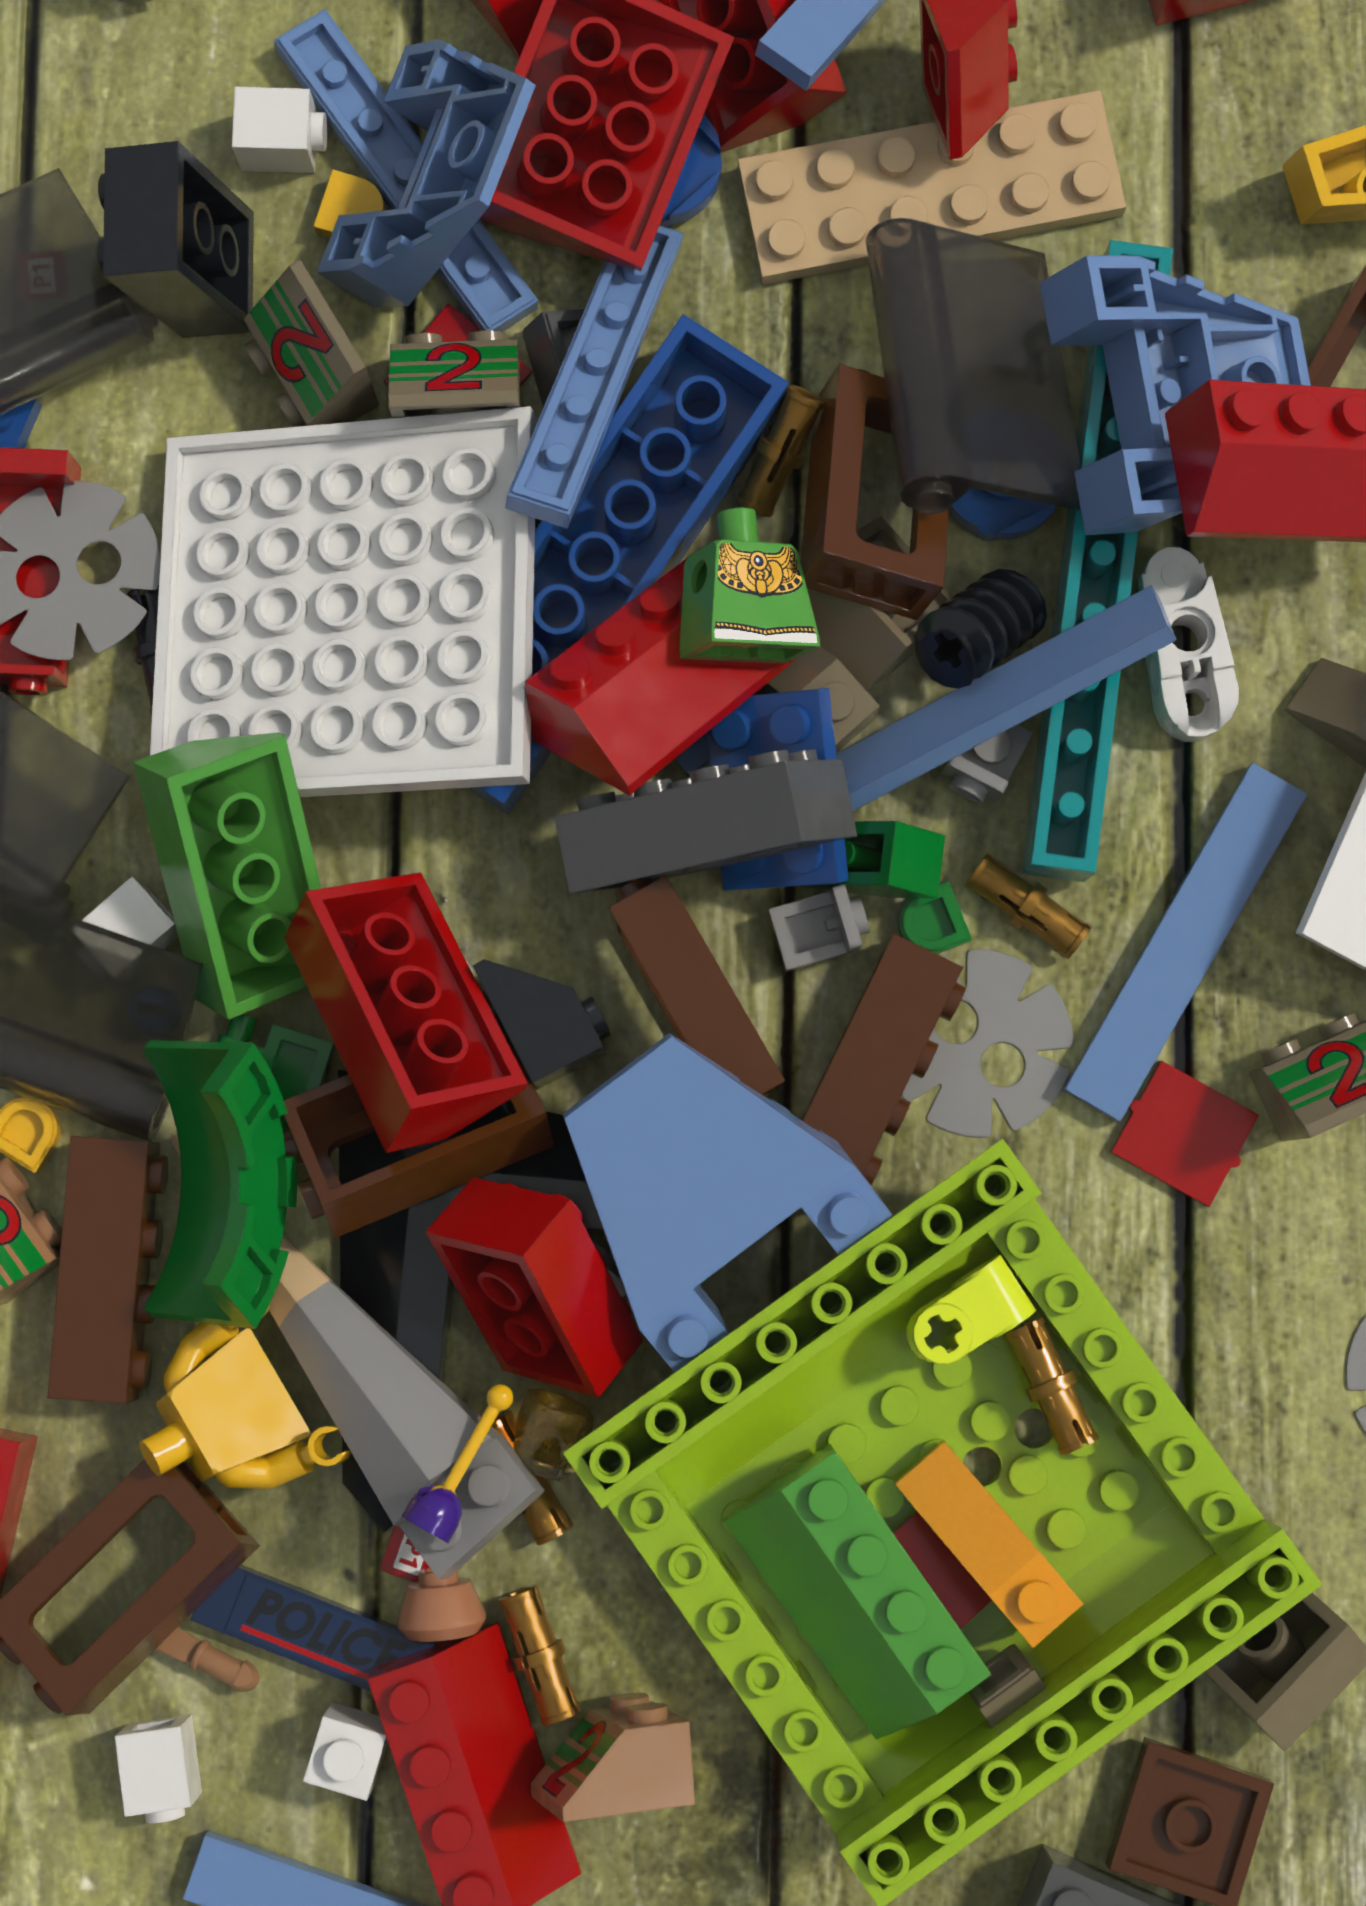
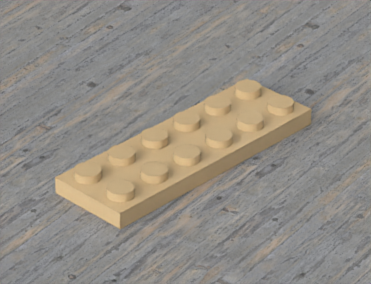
M1101 90L1009 107L1005 114L962 158L949 159L936 122H929L738 159L737 166L761 285L1122 217L1127 208Z

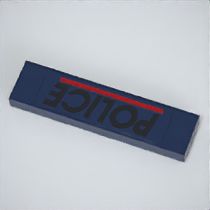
M242 1564L193 1612L190 1619L371 1691L368 1677L374 1666L434 1646L437 1642L408 1640L398 1629L397 1625Z

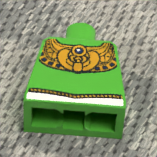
M731 508L717 514L719 540L712 541L689 555L684 564L679 647L680 659L789 663L820 647L819 633L798 551L791 544L759 542L756 511L752 508Z

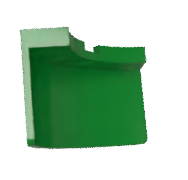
M150 1040L142 1051L156 1072L172 1110L180 1148L181 1197L172 1246L160 1278L145 1304V1310L153 1318L256 1329L270 1305L287 1261L289 1252L280 1250L287 1207L296 1208L297 1204L296 1156L286 1155L283 1129L279 1118L287 1114L286 1105L267 1062L253 1042Z

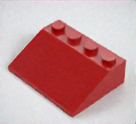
M543 0L514 70V73L527 78L536 86L491 203L479 219L524 238L641 271L734 36L655 0Z

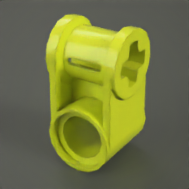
M1001 1254L962 1276L951 1285L950 1289L914 1312L906 1326V1340L910 1349L918 1358L927 1362L949 1364L959 1360L986 1341H991L1011 1330L1035 1313L1036 1309ZM931 1318L936 1322H951L953 1329L946 1335L947 1341L950 1344L947 1349L941 1345L927 1346L924 1338L932 1332L931 1326L928 1323Z

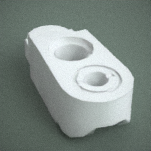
M1167 547L1158 551L1147 562L1141 576L1137 580L1138 588L1141 591L1152 585L1163 604L1171 627L1185 626L1190 628L1196 635L1198 648L1193 652L1183 651L1171 643L1145 657L1152 704L1159 726L1169 736L1183 742H1199L1212 737L1231 719L1238 705L1239 686L1212 576L1207 578L1204 563L1199 564L1197 558L1189 551L1180 547ZM1193 693L1201 698L1203 709L1200 714L1196 716L1188 715L1185 694Z

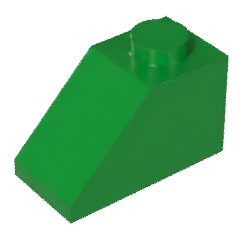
M855 821L857 837L845 839L849 880L837 884L801 886L831 890L832 887L845 884L848 893L887 898H938L945 835L899 821Z

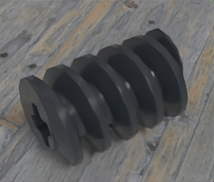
M996 569L985 573L978 581L971 583L965 590L958 592L951 600L944 602L937 610L931 611L919 623L915 634V653L921 668L932 680L945 687L959 689L971 685L973 679L982 677L990 668L995 667L1003 658L1010 656L1015 649L1022 647L1044 628L1047 618L1045 600L1039 588L1027 576L1014 570Z

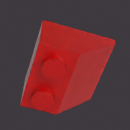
M919 0L922 88L950 160L962 158L1009 109L1008 83L1016 82L1018 77L1015 50L1011 43L1008 44V29L1017 27L1016 0Z

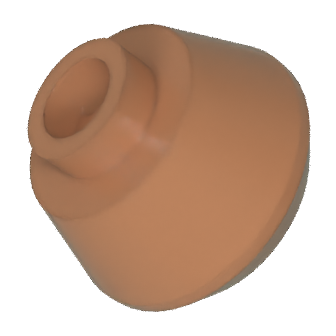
M427 1568L419 1571V1581L407 1585L397 1619V1627L411 1641L433 1642L459 1639L479 1632L486 1620V1611L471 1579L458 1577V1571L449 1579H438L433 1571Z

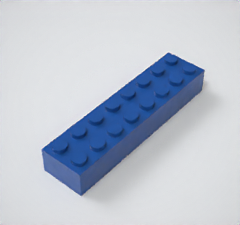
M682 314L613 415L568 529L545 521H541L535 529L532 676L680 563L756 451L755 446L760 435L769 432L787 394L788 381L684 314ZM532 730L530 783L551 753L550 750L533 741ZM529 784L470 787L468 789L509 815Z

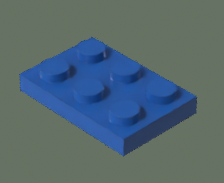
M830 688L752 695L707 732L710 767L729 764V768L749 764L748 758L751 756L779 750H788L789 754L816 749L818 760L837 759ZM845 839L721 867L723 890L837 884L848 881Z

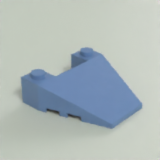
M440 39L405 46L384 103L428 133L398 209L339 215L317 273L374 308L409 306L489 207L536 85L527 78L489 62L488 64L465 50L463 52L459 51Z
M1086 255L1040 282L1051 346L1102 345L1121 445V450L1074 472L1085 535L1138 532L1182 513L1165 412L1208 380L1311 386L1299 319L1297 317L1236 293L1228 297L1204 289V281L1187 274L1179 279L1155 270L1156 262L1141 256Z
M670 1033L563 1114L639 1330L674 1373L730 1333L718 1307L699 1284L798 1209L802 1208L838 1255L893 1216L874 1188L835 1139L821 1130L817 1131L792 1115L787 1108L771 1098L764 1097L741 1082L737 1076Z

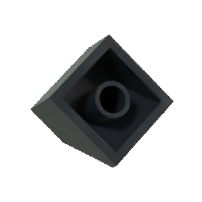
M485 959L472 965L532 1083L538 1089L606 1055L601 1040L611 1036V1033L592 996L580 1002L573 987Z

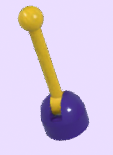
M497 1384L489 1389L486 1397L488 1406L443 1485H430L421 1488L411 1498L401 1516L448 1544L458 1528L462 1516L461 1503L455 1490L499 1412L508 1409L513 1403V1393L506 1385Z

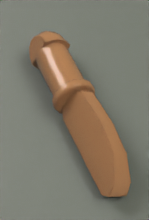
M177 1627L156 1648V1650L183 1663H190L189 1668L192 1671L200 1670L232 1686L231 1689L248 1692L253 1690L259 1683L258 1670L248 1660L241 1661L211 1646L208 1640L201 1641L180 1627Z

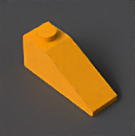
M941 1441L894 1482L897 1488L1032 1648L1083 1605L1078 1596L945 1441Z

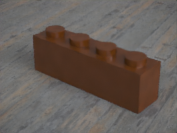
M893 934L888 940L801 1119L817 1131L821 1130L835 1139L871 1186L883 1162V1159L873 1155L884 1132L892 1136L896 1135L911 1104L910 1101L901 1097L912 1074L921 1079L924 1077L937 1051L939 1044L929 1040L939 1017L950 1022L966 990L965 986L957 983L963 969L962 966L896 934Z
M70 1136L47 1398L126 1404L138 1400L139 1389H147L149 1386L152 1371L151 1350H143L145 1323L153 1324L155 1318L147 1313L145 1304L156 1286L149 1285L150 1260L159 1258L163 1241L162 1221L154 1220L156 1194L165 1193L168 1181V1157L160 1155L159 1142Z

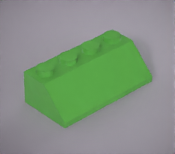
M278 732L194 740L134 761L133 765L194 999L229 1020L306 988L307 985L284 937L305 891L321 889L286 736Z
M830 1443L723 1519L876 1740L937 1715L992 1675Z

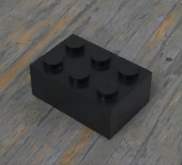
M179 141L105 148V173L100 175L98 181L99 199L104 209V236L100 237L97 244L98 263L103 272V277L182 338L249 333L244 318L253 308L254 212Z

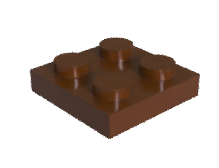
M1144 1737L1105 1864L1111 1871L1215 1906H1237L1274 1783L1269 1778Z

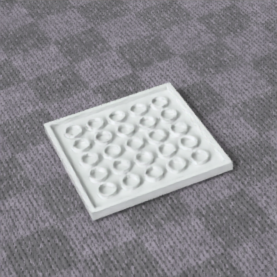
M531 406L167 438L150 756L194 740L280 732L286 736L300 797L530 784L531 717L528 709L525 681L532 677L535 518L505 509L507 493L537 424V416Z

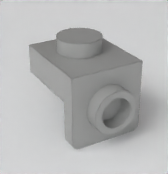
M845 884L832 887L826 893L768 909V915L785 972L858 952L862 947L860 935L869 933V925L862 901L859 896L849 898Z

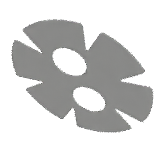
M74 481V485L64 484L61 516L59 517L56 515L44 489L41 487L23 495L0 514V537L17 549L16 552L0 551V625L28 610L11 639V645L37 657L52 660H71L74 653L77 624L81 625L93 651L98 654L120 642L139 625L147 614V610L120 591V589L156 590L159 585L161 556L157 537L144 513H139L109 530V527L126 501L125 495L98 483ZM94 542L112 544L118 550L121 557L118 573L113 579L103 584L87 582L80 576L77 568V561L81 551ZM34 556H46L52 559L57 564L60 572L59 583L55 590L42 598H31L24 595L19 590L16 582L17 571L21 564Z
M985 949L968 951L967 986L961 1000L968 1002L975 1009L978 1015L977 1031L970 1040L960 1044H953L943 1040L937 1034L934 1027L929 1040L939 1045L933 1060L922 1079L913 1074L911 1075L902 1094L904 1099L911 1102L937 1085H941V1089L926 1119L928 1122L946 1131L963 1136L989 1137L992 1133L993 1099L996 1100L1010 1127L1013 1130H1018L1041 1116L1060 1094L1070 1073L1069 1069L1038 1055L1036 1052L1072 1047L1074 1045L1072 1024L1064 1002L1051 984L1020 1002L1017 1000L1032 971L1030 964L998 951ZM958 978L957 983L963 985ZM998 1042L1013 1044L1022 1052L1025 1059L1023 1076L1018 1082L1008 1087H999L991 1084L986 1080L981 1071L980 1062L984 1051L989 1046Z

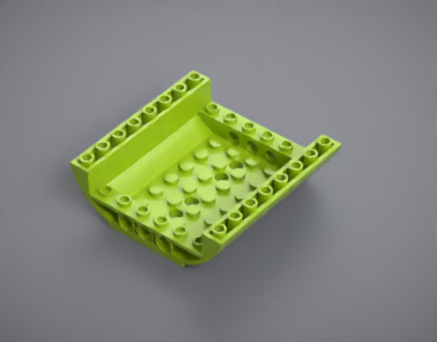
M1003 1138L563 1452L600 1508L603 1509L608 1506L834 1831L841 1855L877 1906H886L1323 1585L1283 1528L1264 1519L1035 1199L1042 1192ZM1001 1254L1036 1309L1035 1313L1011 1330L1018 1329L1025 1323L1043 1317L1044 1325L1065 1369H1073L1078 1379V1382L1073 1384L1074 1389L1094 1431L1099 1436L1098 1440L1091 1444L1084 1443L1082 1448L1071 1453L1060 1455L1059 1447L1051 1430L1045 1441L1036 1446H1027L1018 1440L1015 1433V1424L1018 1417L1027 1410L1041 1409L1037 1401L1032 1403L1029 1401L1025 1390L1030 1385L1009 1340H1006L1004 1334L991 1341H986L959 1360L949 1364L927 1362L918 1358L912 1352L906 1340V1326L914 1312L950 1289L951 1285L962 1276ZM931 1318L928 1323L931 1326L932 1332L924 1338L927 1346L941 1345L947 1349L950 1344L947 1341L946 1335L953 1329L951 1322H936ZM941 1441H945L962 1462L970 1450L977 1447L990 1448L997 1456L998 1470L990 1481L981 1483L982 1486L1083 1602V1605L1032 1648L998 1606L991 1601L961 1631L984 1664L1006 1647L1015 1643L1046 1688L993 1727H991L967 1692L937 1715L876 1740L723 1519L830 1443L893 1532L911 1514L917 1511L894 1482Z

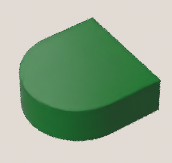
M949 881L939 885L938 898H910L900 911L898 917L900 937L935 954L946 952L972 941Z

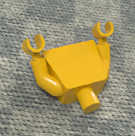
M269 1305L268 1309L266 1310L264 1316H265V1315L267 1314V1312L269 1311L270 1305ZM206 1323L198 1324L182 1338L163 1375L167 1394L156 1402V1406L167 1426L139 1442L140 1450L146 1463L157 1476H161L187 1460L196 1477L201 1482L216 1477L227 1488L273 1489L312 1472L315 1468V1463L322 1466L343 1463L351 1455L350 1450L337 1454L335 1457H330L325 1453L323 1449L325 1436L331 1432L338 1431L339 1428L336 1425L320 1427L311 1433L250 1328H246L239 1333V1327ZM309 1437L308 1445L302 1441Z

